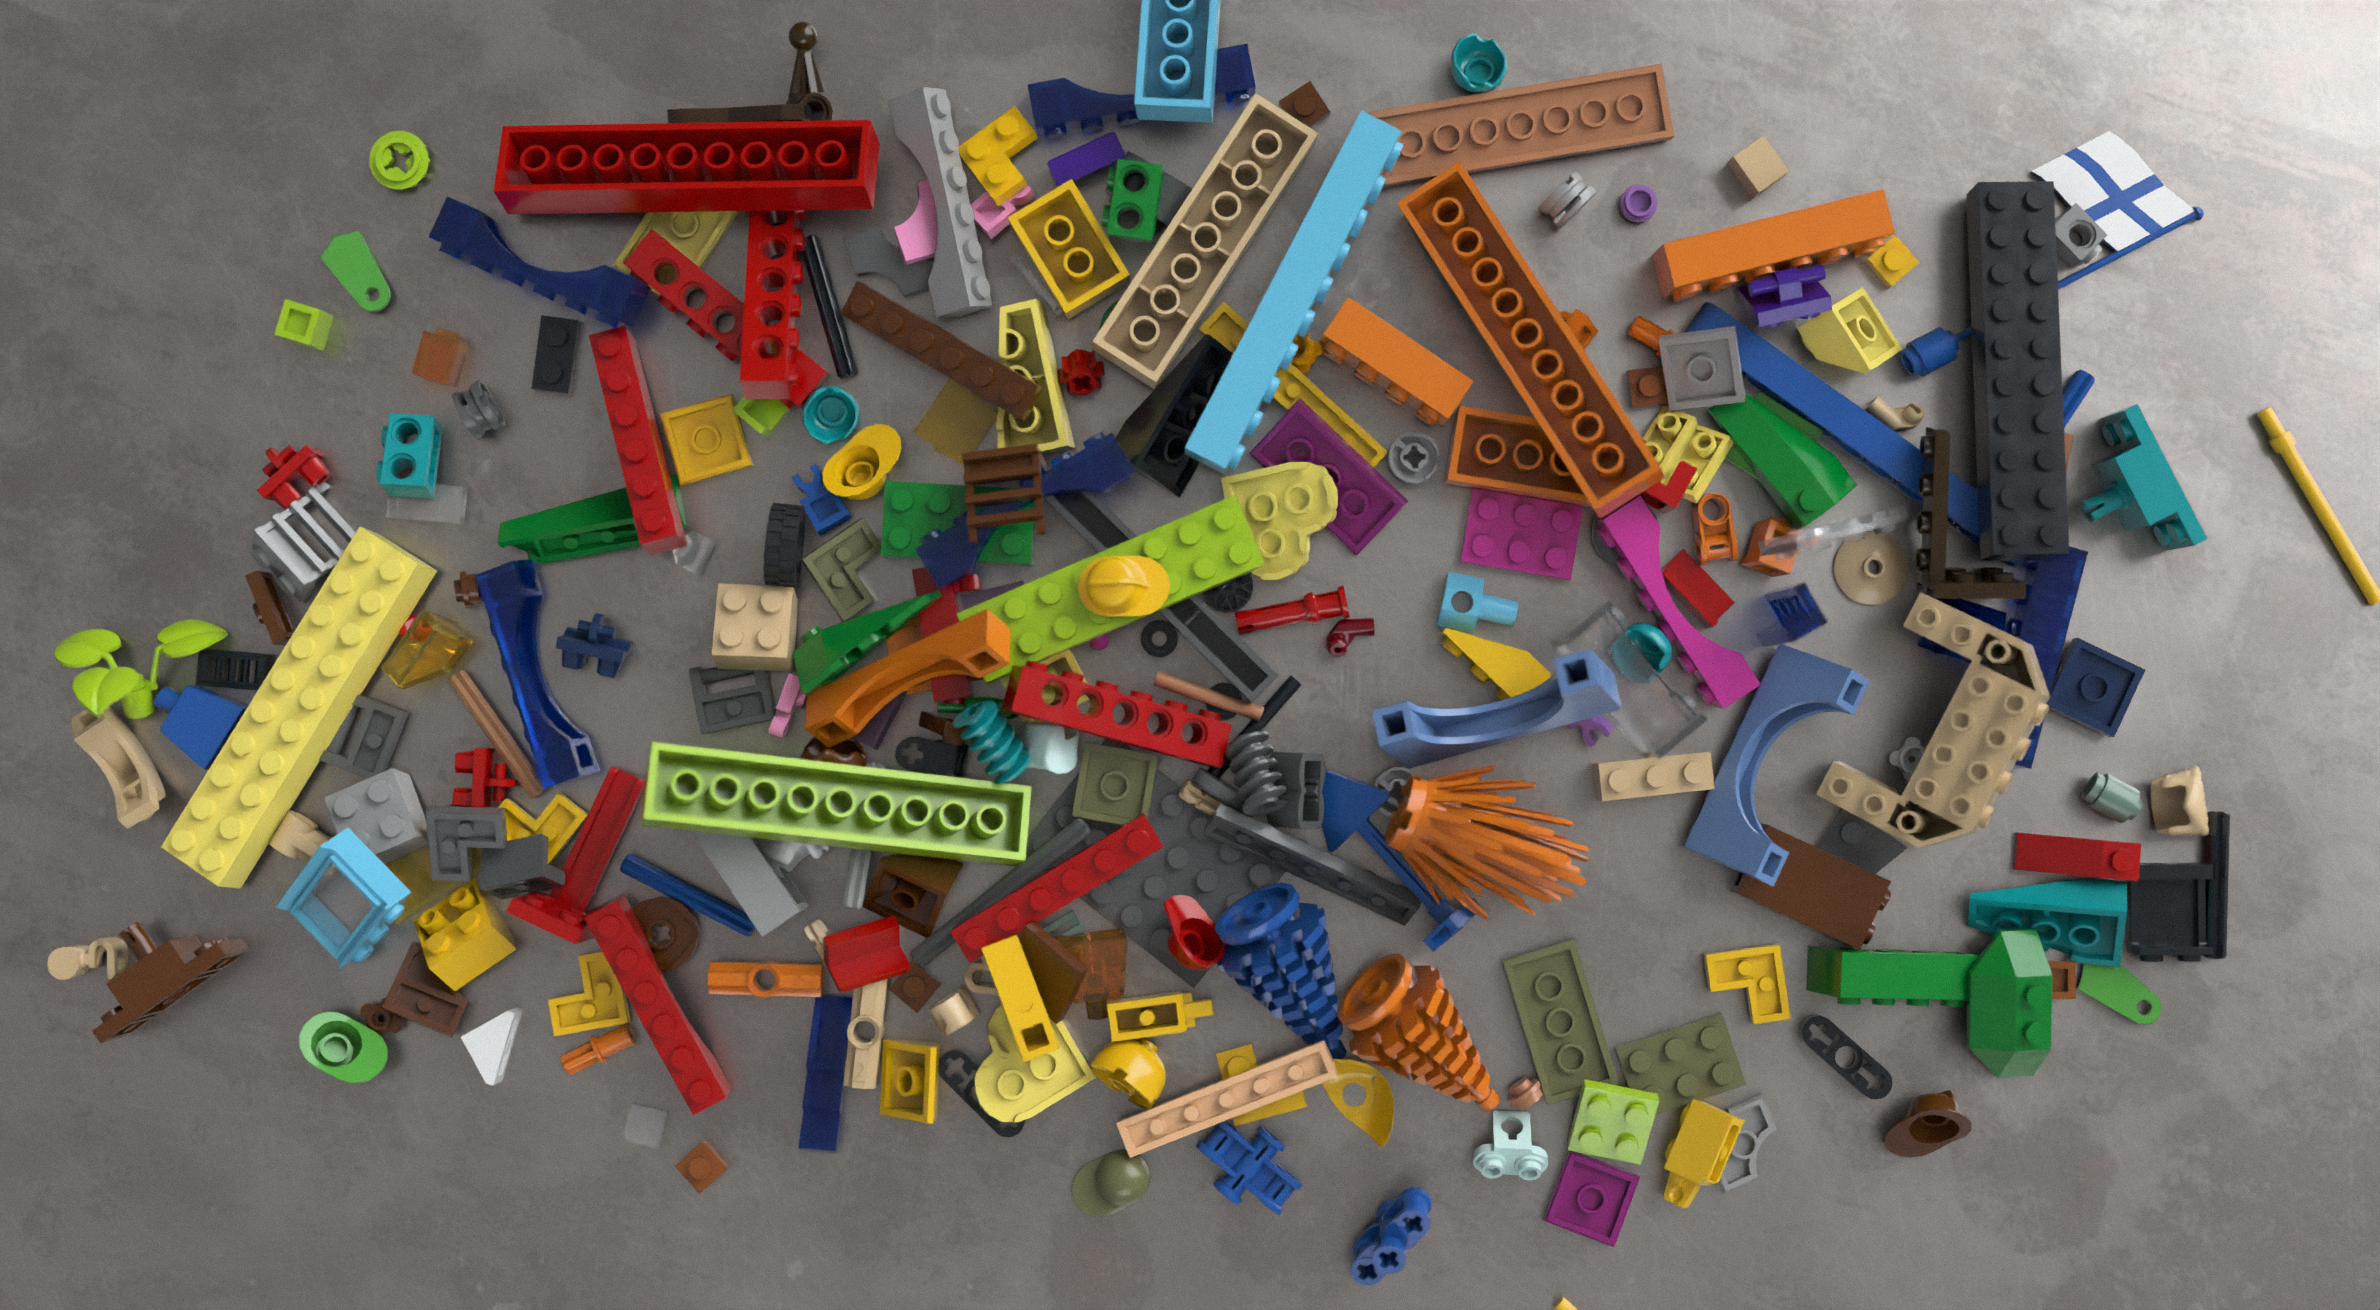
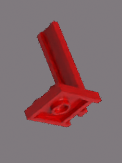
M611 766L562 869L565 872V886L553 889L550 896L535 891L532 894L527 893L526 895L512 898L506 912L573 944L593 939L594 936L584 917L587 915L586 911L644 790L645 780L620 768Z

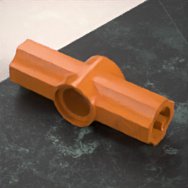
M710 961L707 980L709 994L756 995L762 998L770 996L822 997L825 978L824 964L776 963L773 961ZM766 969L773 973L775 976L773 988L766 989L760 986L757 978L760 970Z

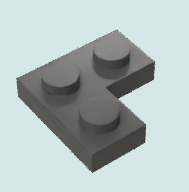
M429 806L426 811L432 880L470 881L473 876L471 848L504 849L508 842L505 808Z

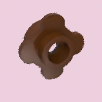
M386 997L382 999L381 1003L375 1005L367 1003L360 1010V1015L365 1018L368 1028L374 1030L380 1036L387 1032L397 1033L403 1027V1021L400 1017L382 1010ZM379 1015H383L385 1017V1020L383 1022L379 1021Z

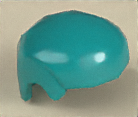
M1470 33L1459 39L1451 54V73L1456 83L1462 88L1476 93L1492 91L1501 84L1507 72V59L1495 39H1482L1477 36V33Z
M824 386L816 389L809 395L802 407V423L810 437L823 444L846 439L853 432L859 421V407L852 394L838 386Z
M1634 623L1628 626L1614 641L1611 648L1615 664L1623 674L1634 681H1652L1667 667L1672 657L1670 640L1659 628L1649 623Z

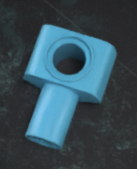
M1448 571L1440 602L1437 626L1474 633L1478 619L1513 627L1519 602L1483 594L1485 579ZM1457 592L1466 594L1470 599L1469 610L1465 613L1455 611L1451 605L1452 596Z

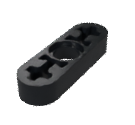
M1817 1014L1809 1015L1801 1021L1798 1028L1801 1041L1857 1091L1870 1099H1881L1889 1094L1892 1088L1890 1073L1826 1017ZM1823 1023L1822 1032L1833 1041L1836 1034L1840 1038L1830 1046L1817 1038L1811 1041L1809 1038L1812 1036V1032L1809 1030V1027L1812 1024L1820 1026ZM1844 1046L1851 1047L1855 1053V1060L1848 1067H1840L1835 1060L1836 1052ZM1828 1047L1826 1054H1824L1822 1051ZM1862 1067L1874 1076L1880 1073L1878 1081L1882 1085L1879 1089L1871 1087L1867 1090L1868 1080L1856 1072ZM1856 1073L1855 1078L1853 1079L1851 1075Z
M962 1049L947 1051L939 1060L938 1072L941 1078L998 1135L1013 1137L1020 1133L1024 1127L1025 1120L1015 1122L1017 1124L1015 1128L1011 1125L1003 1128L999 1124L1000 1121L989 1116L979 1103L973 1099L971 1090L974 1086V1078L969 1081L964 1090L959 1084L964 1082L965 1079L957 1072L950 1075L946 1071L950 1066L946 1061L948 1058L954 1061L959 1057L963 1059L964 1064L961 1068L968 1076L972 1070L977 1071L980 1065Z

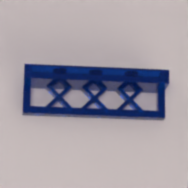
M1805 582L1774 589L1764 595L1778 621L1756 635L1763 647L1797 641L1828 622Z

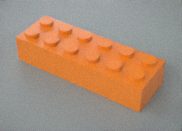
M1882 189L1664 243L1652 255V260L1662 299L1673 296L1674 302H1679L1696 297V293L1701 292L1705 288H1709L1710 293H1716L1732 288V284L1739 282L1741 279H1745L1746 284H1748L1750 281L1767 278L1768 275L1777 270L1793 267L1801 270L1804 269V266L1810 265L1814 261H1817L1818 265L1825 266L1840 261V257L1846 256L1850 252H1853L1854 257L1869 255L1876 252L1877 248L1885 246V240L1893 235L1895 231L1885 192Z

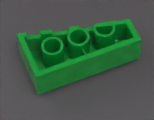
M1808 946L1806 990L1837 997V1003L1844 1005H1860L1861 998H1872V1004L1894 1006L1895 999H1906V1005L1929 1006V1000L1934 999L1940 1000V1005L1963 1007L1968 993V971L1980 955L1954 951L1912 950V953H1909L1906 950L1878 949V952H1874L1875 950H1859L1852 947H1840V950L1823 948L1822 946Z

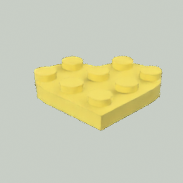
M1288 462L1221 478L1225 499L1236 495L1263 557L1265 566L1251 572L1263 580H1281L1295 574L1300 568L1304 567L1309 560L1310 535L1323 530L1327 524L1333 522L1336 518L1338 490L1327 469L1321 465L1311 462Z
M1000 1005L994 1010L987 1022V1040L992 1053L981 1062L974 1074V1092L977 1101L989 1116L1000 1122H1020L1029 1119L1096 1078L1063 1021L1055 1024L1050 1020L1059 1049L1023 1062L1017 1051L1002 1006Z

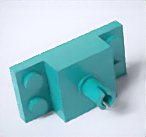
M2132 405L2101 418L2104 425L2102 427L2103 436L2110 446H2115L2117 452L2091 465L2104 491L2080 502L2082 511L2098 506L2096 509L2084 514L2087 520L2093 523L2115 510L2125 531L2150 526L2155 523L2156 526L2153 528L2155 536L2163 546H2167L2168 550L2195 546L2208 539L2139 405Z

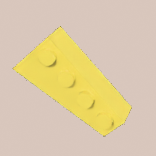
M1032 299L1000 307L998 355L1000 362L1041 385L1043 389L1027 420H1021L998 406L996 449L1037 443L1043 456L1074 449L1073 435L1062 384L1059 383L1058 366L1044 303L1038 299Z

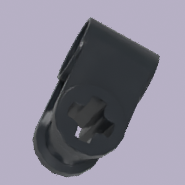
M909 737L897 745L895 758L897 763L908 771L963 778L969 745L964 744L961 746L944 743L939 739L931 740L921 737ZM912 743L918 744L917 750L923 752V757L916 759L914 764L908 763V756L903 755V749L910 748Z

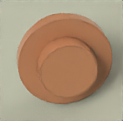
M1524 1077L1515 1082L1509 1088L1511 1094L1507 1098L1508 1103L1511 1106L1515 1105L1519 1111H1523L1535 1104L1543 1096V1092L1539 1088L1541 1085L1537 1078L1529 1080L1527 1077Z

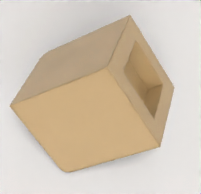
M1764 136L1755 140L1727 162L1728 167L1751 199H1754L1781 180L1789 172Z

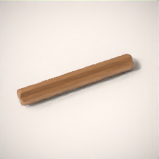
M461 670L448 679L449 684L528 796L533 799L542 794L547 789L546 784L467 672Z

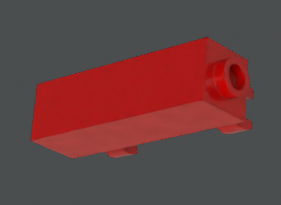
M949 563L912 569L916 597L939 590L942 594V597L919 614L923 639L960 622L957 613L960 612L957 594L982 590L978 574L954 578L952 565ZM949 674L931 678L934 703L964 704L965 698L974 697L971 682L984 680V678L962 674Z

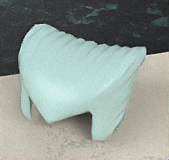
M1031 719L1024 722L1018 737L1022 739L1023 747L1031 752L1032 757L1026 768L1045 769L1055 774L1068 773L1076 767L1078 762L1079 731L1073 730V734L1065 738L1064 729L1061 726L1050 723L1031 722Z

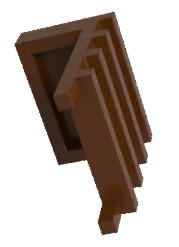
M1037 443L962 453L965 472L963 478L966 487L965 504L967 505L968 516L966 522L969 530L970 544L978 543L977 529L1034 521L1037 524V534L1046 535L1042 477L1047 476V465ZM1033 478L1034 487L975 495L974 486ZM1035 500V509L976 516V507Z

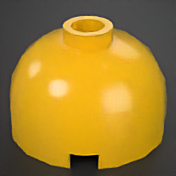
M1140 1038L1138 1042L1132 1039L1111 1041L1104 1046L1090 1065L1093 1074L1109 1089L1117 1094L1120 1090L1130 1095L1128 1101L1146 1109H1151L1161 1094L1166 1080L1164 1064L1156 1055L1159 1049L1145 1038Z

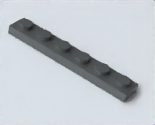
M1219 803L1206 823L1203 834L1404 926L1420 908L1421 901L1408 888L1383 879L1370 870H1365L1346 862L1337 855L1320 850L1305 840L1283 833L1270 824L1262 823L1244 815L1235 808Z

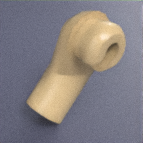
M1879 396L1865 409L1870 415L1893 431L1913 429L1920 424L1924 417L1923 408L1916 403H1910L1904 407L1891 408Z

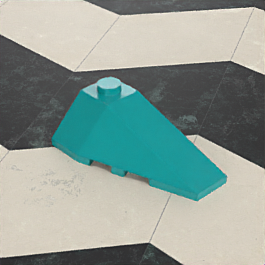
M2085 878L1970 893L1968 926L1994 935L1997 930L2034 928L2038 932L2045 952L2052 948L2069 954V960L2078 963L2120 967L2127 917V881Z

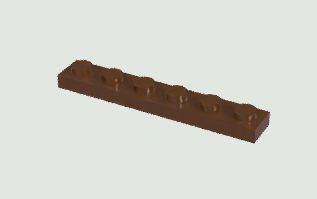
M856 282L840 313L1021 420H1027L1043 389L1036 382L863 282Z

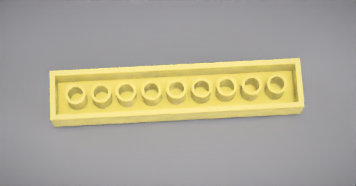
M363 527L358 528L161 848L218 887L241 889L318 765L324 750H327L341 724L354 705L352 703L357 695L362 694L437 570L381 534Z

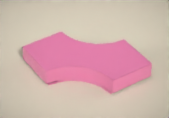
M929 180L917 182L919 202L916 210L907 221L894 227V234L905 265L935 257L938 220L935 199Z

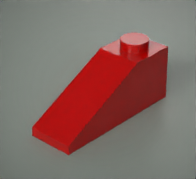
M2016 832L2013 869L2139 881L2141 843Z

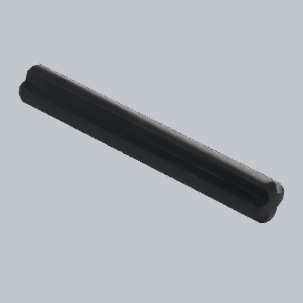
M816 234L805 236V250L802 251V255L836 373L839 378L852 377L857 374V367L842 315L840 314V308L820 239Z
M2210 811L2207 813L2209 835L2206 836L2205 863L2213 864V879H2205L2206 944L2213 947V955H2204V957L2224 959L2227 955L2230 814L2225 811Z

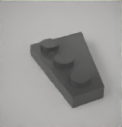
M1840 808L1817 845V848L1874 874L1908 848L1874 825Z

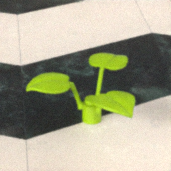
M192 619L178 621L165 627L157 635L158 643L161 645L154 649L149 680L132 668L117 667L109 653L120 648L121 641L118 635L109 630L89 629L75 633L56 645L54 656L59 664L67 668L88 667L100 661L101 658L105 660L110 669L95 667L75 677L72 688L76 699L95 717H99L111 704L121 699L125 716L131 719L147 717L155 711L151 691L158 689L157 675L160 658L163 653L169 658L189 656L226 638L228 633L225 629L209 622Z

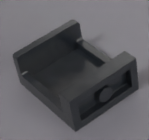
M2140 863L2139 881L2126 880V939L2128 953L2140 955V961L2163 962V955H2177V961L2199 962L2201 961V955H2213V947L2206 944L2205 879H2213V864Z

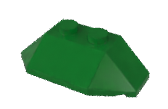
M2036 929L1997 930L1992 937L1993 941L1983 950L1968 971L1967 1047L1998 1078L2033 1076L2051 1050L2053 975Z

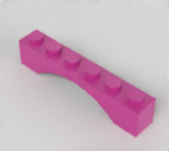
M1641 495L1635 496L1601 519H1596L1601 527L1597 530L1598 536L1608 549L1612 547L1615 549L1620 557V560L1617 561L1619 569L1627 580L1634 579L1641 590L1637 593L1640 602L1648 612L1653 610L1659 618L1660 623L1657 624V628L1666 635L1670 643L1673 641L1680 651L1677 659L1687 674L1693 672L1701 684L1696 688L1704 702L1708 706L1713 704L1717 708L1724 709L1760 686V682L1741 653L1724 648L1704 637L1687 622L1676 608L1666 588L1660 567L1659 539L1661 527Z

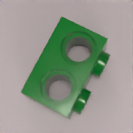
M1118 158L1117 167H1110L1107 190L1113 191L1111 205H1104L1101 227L1107 228L1109 238L1148 244L1154 243L1164 177L1163 165ZM1133 173H1139L1145 177L1143 188L1137 192L1127 190L1124 185L1126 178ZM1128 210L1137 212L1140 216L1138 225L1133 229L1122 228L1119 225V218L1123 212Z

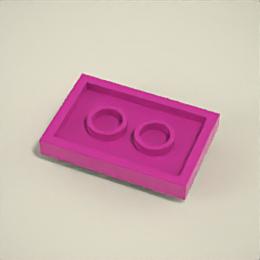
M1472 488L1460 562L1571 580L1583 506Z

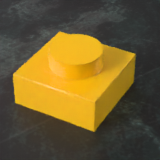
M1896 235L1891 237L1885 243V246L1877 249L1876 252L1865 260V263L1888 289L1920 263Z

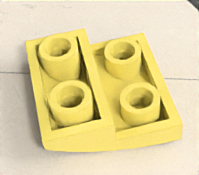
M1664 405L1643 437L1646 441V446L1665 476L1664 479L1659 481L1660 483L1667 485L1680 461H1685L1698 468L1682 498L1696 504L1733 446L1731 436L1698 425L1695 416L1678 410L1670 411L1669 407Z

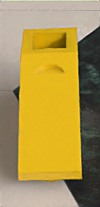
M1445 628L1440 632L1445 638L1441 644L1455 658L1462 654L1472 664L1468 670L1481 683L1485 684L1489 680L1499 690L1495 696L1500 701L1525 693L1539 686L1552 676L1528 651L1449 628Z
M1017 934L981 947L1017 1051L1023 1062L1059 1049L1048 1014Z

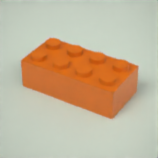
M1350 297L1346 299L1321 338V343L1325 348L1322 353L1339 365L1345 361L1356 370L1353 374L1368 385L1372 386L1374 381L1386 389L1384 395L1400 406H1403L1406 402L1418 410L1415 416L1431 427H1434L1436 423L1443 427L1474 382Z
M1461 405L1456 409L1444 484L1592 507L1534 417Z

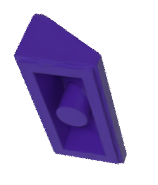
M1112 131L1049 160L1047 165L1057 186H1061L1071 179L1075 181L1116 162L1118 158H1124L1125 152L1116 133Z

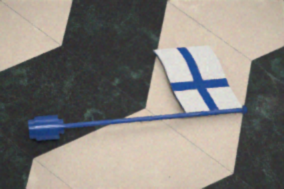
M2110 131L2030 172L2042 181H2054V191L2068 207L2077 203L2107 234L2102 241L2115 251L2058 281V290L2193 219L2201 220L2204 215L2200 207L2191 208L2169 190L2136 151ZM1937 327L1908 342L1906 348L1900 351V359L1904 368L1912 377H1916L1919 374L1926 376L1956 360V351L1959 350L1958 342L1972 335V327L1956 335L1950 330L1945 331L1943 328Z

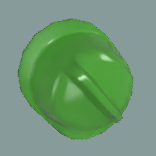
M323 1012L311 1017L303 1025L299 1034L301 1053L312 1066L340 1081L350 1084L364 1083L375 1078L384 1069L388 1059L387 1046L378 1033L338 1012Z

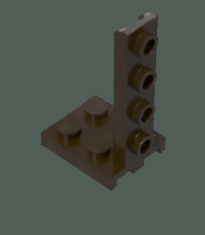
M1926 427V436H1922L1920 440V456L1922 459H1925L1924 474H1920L1918 481L1919 495L1923 496V511H1919L1917 516V530L1919 534H1922V548L1916 551V569L1921 571V574H1916L1915 589H1923V593L1932 594L1934 599L2025 598L2026 583L2014 578V573L2003 572V568L1982 567L1980 568V574L1966 572L1965 568L1946 567L1951 437L1950 433L1937 427Z

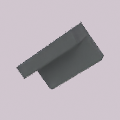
M538 834L507 842L504 849L482 848L480 890L503 900L526 895L527 893L532 894L535 891L541 892L565 886V872L548 864V837L546 835Z

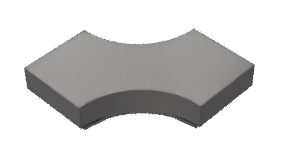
M1760 1093L1726 1108L1728 1113L1745 1121L1719 1180V1186L1724 1194L1759 1179L1756 1167L1758 1150L1765 1138L1777 1130L1763 1095Z

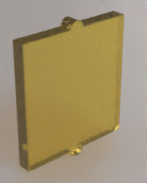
M949 378L913 432L933 445L937 453L943 452L964 466L962 453L975 452L996 421L998 411L979 399L978 394L975 392L970 393Z

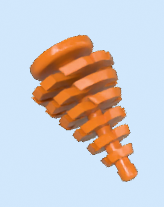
M1389 954L1368 966L1352 982L1338 1008V1018L1341 1023L1349 1030H1353L1354 1038L1349 1041L1351 1053L1363 1060L1373 1061L1376 1066L1383 1069L1393 1070L1395 1074L1409 1079L1408 1074L1411 1073V1077L1415 1082L1422 1085L1428 1083L1434 1090L1446 1096L1452 1094L1454 1099L1461 1102L1470 1103L1475 1100V1103L1483 1111L1489 1112L1495 1109L1499 1104L1500 1096L1488 1086L1490 1075L1486 1067L1481 1064L1480 1054L1477 1048L1472 1045V1038L1467 1028L1463 1026L1460 1013L1453 1005V999L1444 985V980L1438 968L1434 970L1431 965L1414 966L1418 981L1414 985L1412 966L1401 954Z

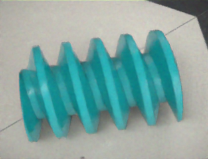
M992 700L979 702L962 711L952 721V725L954 728L967 726L961 732L960 737L963 740L975 738L969 744L970 751L974 752L983 749L977 756V761L985 763L991 760L985 768V772L988 775L999 772L993 783L1003 784L1017 777L1027 767L1032 757L1031 752L1023 747V741L1020 737L1014 736L1015 730L1013 726L1006 724V716L998 712L999 709L996 702Z

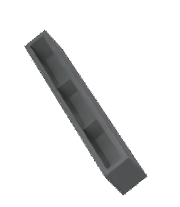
M1065 465L1042 486L1043 499L1098 553L1137 537ZM1197 595L1158 611L1251 703L1279 676Z

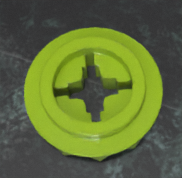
M406 131L386 133L375 142L370 152L369 164L373 176L379 183L390 189L403 191V189L417 187L418 182L427 176L428 164L431 162L426 149L427 146L417 136ZM393 149L403 156L410 155V158L405 161L407 173L399 167L391 168L392 164L396 162Z

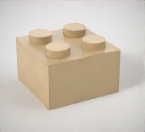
M718 584L712 657L718 669L793 672V651H795L799 604L794 587Z

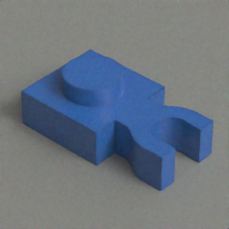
M817 464L810 466L814 474V480L811 483H803L798 474L791 478L797 488L802 493L808 495L800 500V503L804 506L806 514L820 536L852 517L841 497L829 492L826 486L823 487V475Z

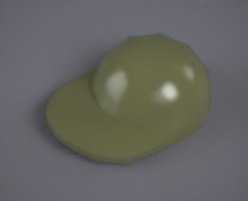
M1127 1150L1112 1151L1088 1162L1079 1169L1072 1184L1073 1200L1081 1211L1090 1216L1104 1217L1112 1215L1141 1200L1149 1189L1151 1176L1148 1165L1139 1155L1130 1158Z

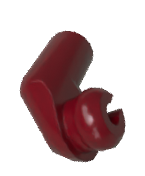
M1355 618L1339 620L1326 636L1325 647L1328 653L1333 657H1341L1347 652L1348 646L1355 637L1374 636V619Z

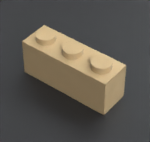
M1708 751L1592 763L1595 794L1598 801L1715 789L1711 752Z

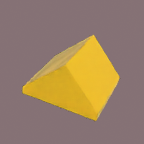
M883 1040L880 1115L926 1124L934 1123L938 1117L940 1081L938 1069L939 1060L941 1059V1042Z

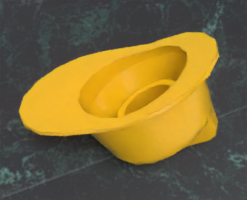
M875 424L857 433L826 462L822 474L823 483L827 490L836 496L846 497L849 500H865L877 495L884 486L886 474L897 462L902 449L901 438L897 431L888 425Z
M1106 556L1095 559L1085 567L1080 575L1078 584L1079 596L1085 607L1096 615L1107 617L1152 614L1165 603L1170 589L1168 574L1161 564L1143 556Z

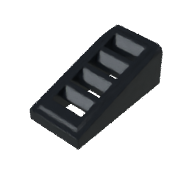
M203 649L198 654L196 685L258 691L275 664V655ZM209 657H216L214 679H207ZM224 658H229L227 680H222ZM237 659H243L241 682L235 681ZM251 660L256 661L254 683L249 682Z

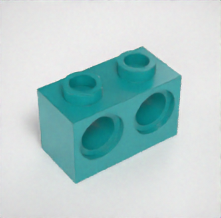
M389 414L388 426L383 427L381 434L382 447L385 448L383 461L378 462L376 469L377 482L380 483L389 496L434 499L443 428L435 416ZM418 433L417 438L413 442L403 443L406 436ZM406 468H413L410 476L398 479L401 471Z

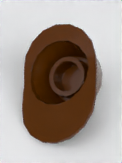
M1947 1090L1938 1094H1923L1914 1098L1909 1106L1907 1118L1896 1123L1887 1131L1885 1146L1890 1152L1898 1156L1910 1158L1924 1156L1967 1136L1971 1131V1121L1967 1116L1960 1113L1956 1097L1952 1091Z

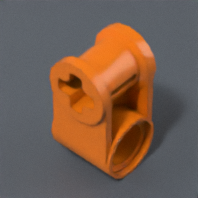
M1720 493L1703 494L1697 504L1693 502L1691 506L1694 547L1698 564L1703 566L1707 564V561L1725 558L1737 561L1739 557L1738 541L1733 526L1729 500ZM1709 499L1715 501L1719 507V514L1714 520L1707 519L1703 513V505ZM1723 545L1721 548L1710 549V546Z

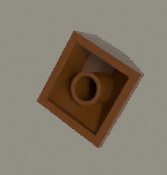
M906 854L882 856L862 907L884 918L894 915L900 926L928 938L931 936L952 893L963 863L952 859Z

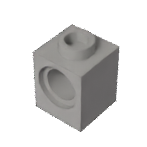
M2077 203L2065 209L2055 219L2056 251L2069 267L2081 260L2084 264H2087L2103 249L2099 243L2107 234ZM2071 229L2081 234V246H2076L2070 241L2069 232Z

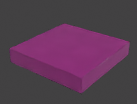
M1567 1151L1542 1219L1558 1227L1615 1247L1640 1176L1584 1154Z

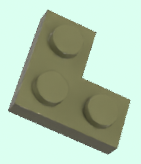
M860 518L800 559L841 621H846L874 601V598L854 570L881 551L880 541L864 518Z

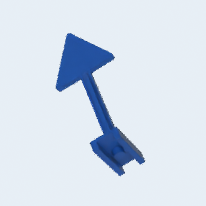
M1326 769L1325 782L1321 792L1324 799L1322 828L1328 850L1334 852L1355 831L1358 832L1429 910L1427 913L1435 920L1437 925L1423 941L1434 952L1463 928V925L1476 915L1463 905L1454 909L1445 898H1442L1440 904H1438L1405 858L1397 850L1387 847L1388 842H1385L1386 838L1370 821V816L1390 798L1391 793L1389 791ZM1472 898L1482 908V906L1474 898Z

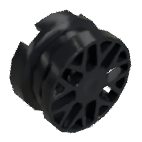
M1250 573L1244 574L1202 592V595L1207 604L1216 611L1223 613L1236 612L1243 608L1251 598L1254 588L1252 576Z

